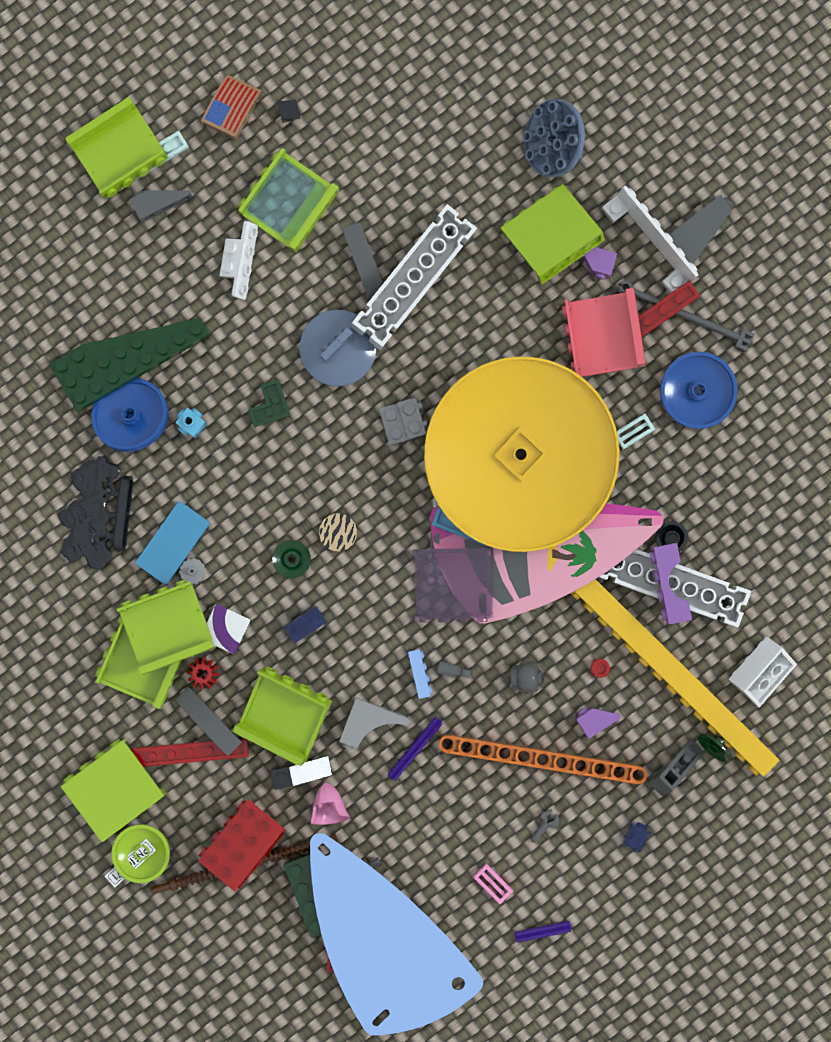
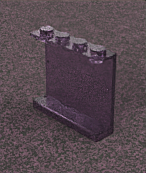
M491 548L412 549V557H415L416 616H413L414 619H419L421 623L431 622V619H438V622H450V618H457V622H469V618H476V622H488V618L493 617Z

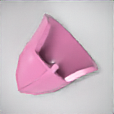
M327 782L323 783L314 798L311 824L329 825L350 819L339 792L333 785Z

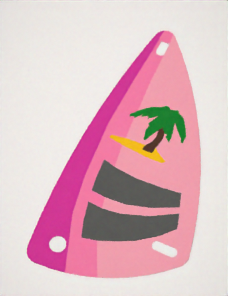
M606 503L597 517L573 538L551 548L538 551L514 552L485 546L433 526L432 523L439 506L435 507L430 514L433 544L444 577L465 610L475 621L482 624L536 609L583 587L633 553L663 524V516L656 510ZM641 518H652V526H640L638 521ZM437 533H440L439 544L434 542V536ZM481 593H485L487 596V612L485 614L479 612V595Z

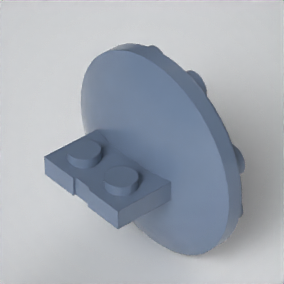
M561 99L544 101L534 109L527 122L525 132L523 133L525 157L538 174L552 178L561 177L569 173L579 159H582L585 141L584 124L578 110L568 101Z
M345 310L327 311L316 316L304 329L300 340V356L308 373L319 382L329 386H347L362 379L371 369L376 356V347L368 341L370 336L366 332L362 336L350 327L358 315Z

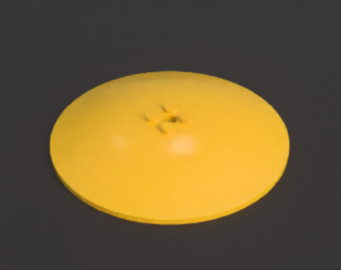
M510 357L489 362L470 371L459 379L444 395L434 411L427 430L424 455L425 469L431 491L439 507L449 520L466 535L480 543L500 550L514 552L538 551L551 548L573 538L583 531L602 511L611 495L617 478L619 441L616 426L608 407L598 392L580 375L565 366L546 359ZM518 449L526 451V457L523 460H518L515 456Z

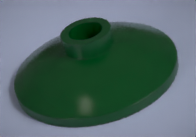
M287 540L277 546L272 560L275 570L281 576L298 578L309 569L311 555L303 543L296 540ZM290 556H295L296 561L294 563L289 562Z
M704 733L698 735L699 743L711 756L721 762H728L730 760V755L724 747L725 743L720 737L716 736L714 738Z

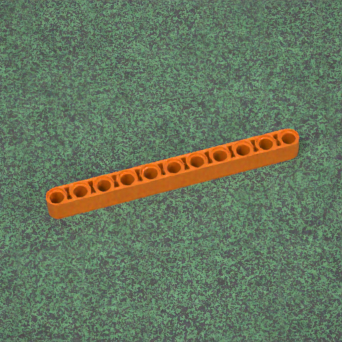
M444 734L439 739L440 750L450 754L633 784H642L647 779L646 770L635 764L451 734ZM444 739H451L453 745L450 748H444L442 746ZM463 742L471 743L472 747L469 751L465 752L461 749ZM482 745H489L491 747L488 754L484 755L480 752ZM502 748H508L510 751L506 758L499 756V751ZM521 751L528 752L529 756L525 761L518 759V754ZM540 754L547 755L546 763L540 764L537 762ZM560 757L566 758V764L563 767L556 765V761ZM579 760L585 761V767L582 770L575 768V764ZM602 763L604 771L596 773L594 770L595 766ZM618 766L622 767V775L615 776L614 769ZM635 770L642 771L640 779L633 778Z

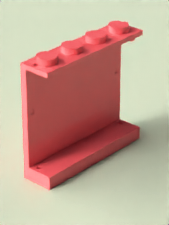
M634 288L626 289V293L569 302L568 299L565 300L566 306H562L564 317L568 319L565 329L566 335H570L571 343H568L569 354H573L574 362H571L572 371L581 377L646 366Z

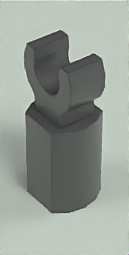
M440 661L437 673L452 677L458 675L470 678L471 670Z

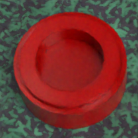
M596 659L591 663L590 670L595 677L604 678L610 672V665L604 659Z

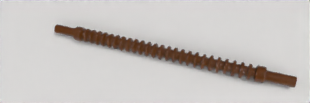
M336 834L329 836L334 841H338ZM310 841L300 842L299 845L295 843V846L290 845L289 848L285 846L284 849L279 848L278 851L274 849V852L270 851L260 865L262 866L264 862L268 864V861L273 862L274 859L276 861L279 858L284 859L285 856L289 858V855L294 856L295 853L299 855L300 852L305 853L306 850L310 852ZM205 869V872L199 871V874L194 872V875L189 874L188 877L184 875L183 878L178 877L177 880L173 878L167 883L151 887V893L156 894L170 889L175 891L178 890V887L183 888L184 885L188 887L189 884L194 885V882L199 884V881L204 882L205 879L208 881L210 878L215 879V875Z

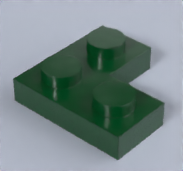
M279 379L260 385L266 403L248 409L254 428L291 416Z

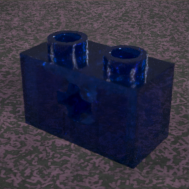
M316 606L284 628L293 642L297 643L328 621L320 608Z

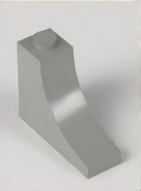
M356 697L339 742L343 743V747L353 750V748H358L362 739L373 729L386 724L408 726L410 717Z

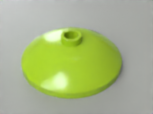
M138 824L126 828L117 836L112 847V861L115 869L123 878L135 883H147L155 880L165 871L170 860V847L166 837L158 829L150 825ZM145 839L156 849L151 856H149V848L146 845H140ZM139 847L147 849L148 854L145 858L137 856L136 851ZM133 850L138 860H145L136 869L128 860V855Z

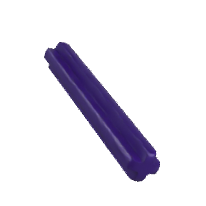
M434 717L390 770L388 776L392 780L396 781L441 727V720Z

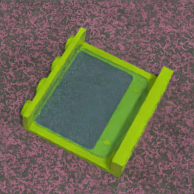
M282 148L280 152L276 151L271 158L273 162L270 166H266L260 174L261 179L258 183H253L249 190L251 192L249 196L241 200L238 205V211L246 219L296 253L338 194L339 187L322 179L286 154V150Z

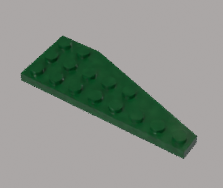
M196 318L83 344L51 362L49 365L75 410L79 413L209 337L210 334L202 320Z

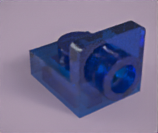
M631 822L622 844L641 852L647 837L651 834L647 830L648 826L637 822V824Z

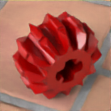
M206 657L202 658V664L196 658V665L193 663L189 664L193 670L186 672L187 674H192L193 677L188 678V681L195 680L193 683L194 688L200 683V690L204 689L205 684L208 689L211 688L210 681L214 684L217 683L213 676H220V673L213 671L219 668L218 665L211 667L214 662L212 659L206 664ZM201 668L203 671L207 670L208 674L205 675L207 676L206 678H204V676H199Z

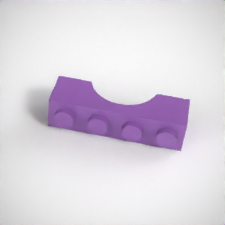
M677 543L653 547L649 555L651 563H655L656 571H653L655 583L658 582L660 590H657L659 602L663 604V609H661L662 620L666 621V624L692 620L689 602L678 598L669 586L670 573L681 562Z

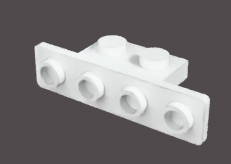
M244 221L241 239L225 240L219 275L223 278H234L232 296L241 300L246 299L255 242L258 234V226L249 221Z

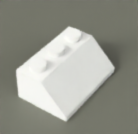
M766 636L745 659L742 665L733 672L729 680L755 705L760 707L797 664L781 646Z

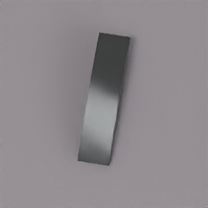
M358 222L342 228L367 298L370 301L383 283L361 223Z
M189 686L175 699L183 710L227 756L242 743L216 715V712Z

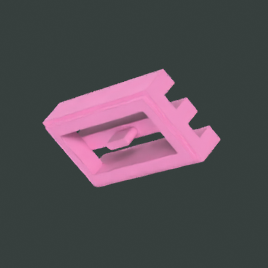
M487 863L473 875V878L499 904L513 892V889ZM486 869L507 890L506 893L484 872ZM480 875L502 895L501 898L479 878Z

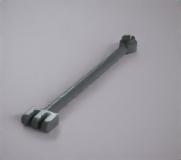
M624 280L618 284L617 291L619 294L626 293L622 289L623 285H628L629 288L634 287L631 282ZM634 288L635 297L652 305L661 301ZM683 309L675 314L737 341L735 348L745 352L749 348L742 344L750 345L752 342L745 337L753 338L755 335L745 329H742L741 333L738 334Z

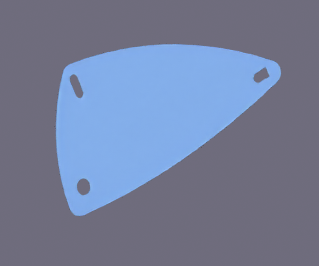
M317 833L311 838L310 862L313 894L325 948L339 985L354 1014L368 1034L387 1035L427 1025L455 1011L482 989L483 979L452 941L408 897L371 866L326 834ZM324 843L330 849V855L325 856L318 847ZM456 977H461L465 981V986L461 990H455L452 987V981ZM383 1010H389V1016L380 1025L374 1026L372 1024L373 1020Z

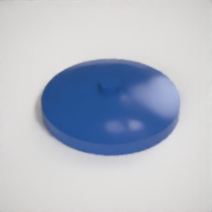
M692 352L677 358L664 372L660 384V398L667 414L678 424L692 429H704L719 424L731 413L737 399V381L733 371L721 358L706 352Z
M135 379L94 403L91 415L92 426L99 439L109 448L121 452L138 451L155 442L164 431L168 421V405L163 394L155 385L143 379Z

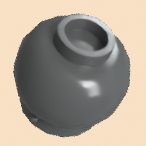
M523 662L519 665H513L511 671L513 690H519L523 694H532L537 692L540 686H543L544 672L539 669L536 663Z

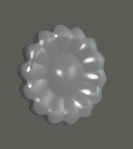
M195 558L192 560L187 559L180 566L181 570L179 573L181 579L186 580V582L190 581L192 584H198L205 577V565Z

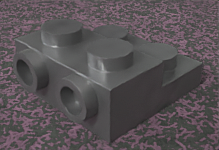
M416 397L379 409L390 446L426 436L428 424L426 419L422 420L420 412H424L421 401H417Z

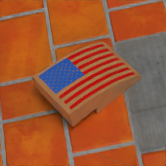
M227 75L201 120L202 124L237 141L244 125L247 124L262 90Z

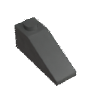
M146 190L133 194L130 201L140 221L144 223L192 199L193 196L189 190Z
M690 739L655 774L649 784L661 796L672 792L705 752Z

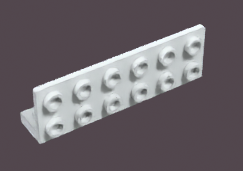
M627 186L622 187L617 196L601 208L612 223L628 212L675 269L672 274L661 282L670 294L687 281L692 282L699 275L695 265L686 260L684 252L673 244V239L668 233L663 232L659 221L650 216L648 208L636 199V194L631 188H627Z

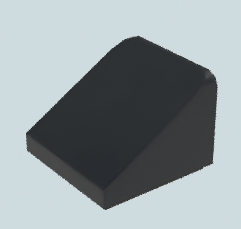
M296 100L277 102L282 123L301 119Z

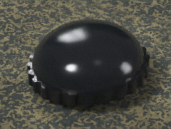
M677 521L664 522L656 531L657 546L677 543L680 553L688 543L687 530Z

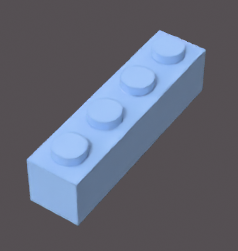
M420 649L408 651L419 699L430 697L432 689L431 686L428 687L427 683L429 682V676L425 674L427 668L426 663L422 661V658H424L423 651H420Z

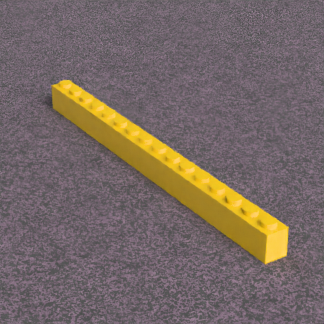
M596 579L570 593L577 600L581 598L585 602L583 606L590 613L594 611L599 616L597 620L604 627L608 625L613 630L611 634L618 641L622 639L626 643L624 647L630 653L636 652L640 656L638 660L646 668L649 665L654 670L652 674L659 681L663 679L668 684L666 688L673 695L677 693L681 697L679 701L685 707L691 706L695 710L693 714L701 722L705 720L709 724L707 728L714 735L718 733L723 738L725 746L728 749L732 747L736 751L734 755L740 761L744 762L746 760L750 764L748 768L756 776L760 774L764 777L780 761Z

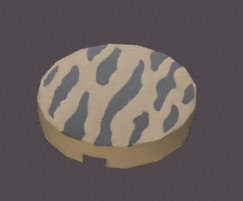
M336 513L329 515L323 520L320 525L319 536L326 548L340 552L347 550L354 544L357 538V528L350 517Z

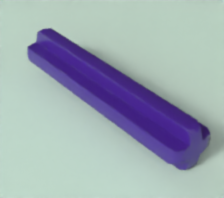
M569 921L516 931L515 939L519 943L568 933L572 930Z

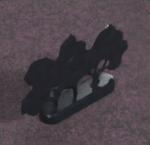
M105 455L98 456L95 461L88 460L83 463L81 468L76 469L71 474L74 487L80 491L83 498L81 501L74 500L69 504L68 509L58 513L63 526H67L73 531L64 539L61 550L62 555L70 563L85 556L89 567L102 570L104 565L112 560V554L107 548V542L110 539H113V549L115 551L124 552L126 549L134 483L132 476L124 475L120 479L119 490H116L112 481L118 477L120 468L117 464L108 462ZM103 482L110 486L108 490H111V492L105 491L102 488ZM111 496L118 498L116 513L108 512L105 508L106 501ZM110 518H115L114 533H110L105 529ZM100 537H105L103 541L99 540Z

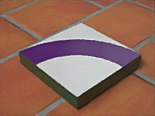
M216 603L207 622L215 646L235 655L251 619Z

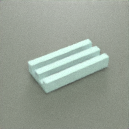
M643 414L617 431L619 445L622 450L655 430L646 414ZM643 419L645 420V423H643L639 427L635 428L623 437H619L620 433L632 427L639 421ZM647 425L649 426L650 429H648L647 431L643 432L642 434L635 437L626 444L623 443V441L628 437L632 436L633 434L643 429Z

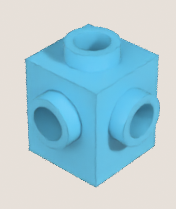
M189 408L186 410L182 409L176 416L178 420L175 422L179 425L177 429L186 436L189 433L194 438L200 434L208 423L201 419L203 415L195 408L192 411ZM192 419V423L188 425V421Z

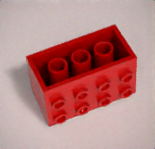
M249 799L246 802L243 800L236 809L238 810L237 814L234 817L230 816L226 820L224 830L222 832L218 831L211 839L213 841L209 848L205 847L198 855L201 857L198 862L236 892H238L287 831Z

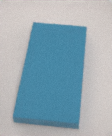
M178 501L135 564L167 585L211 522L181 501Z

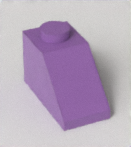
M595 247L582 256V259L590 273L595 274V278L605 280L610 278L617 253Z
M584 707L577 712L578 716L575 717L588 738H591L621 718L618 713L592 707L589 709Z

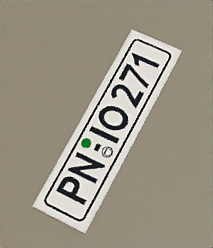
M147 839L140 844L146 845L149 848V856L156 851ZM139 847L136 854L139 858H145L148 852L146 848ZM134 850L128 855V860L135 869L145 861L138 860L134 855ZM115 867L105 875L114 888L125 879L117 872Z

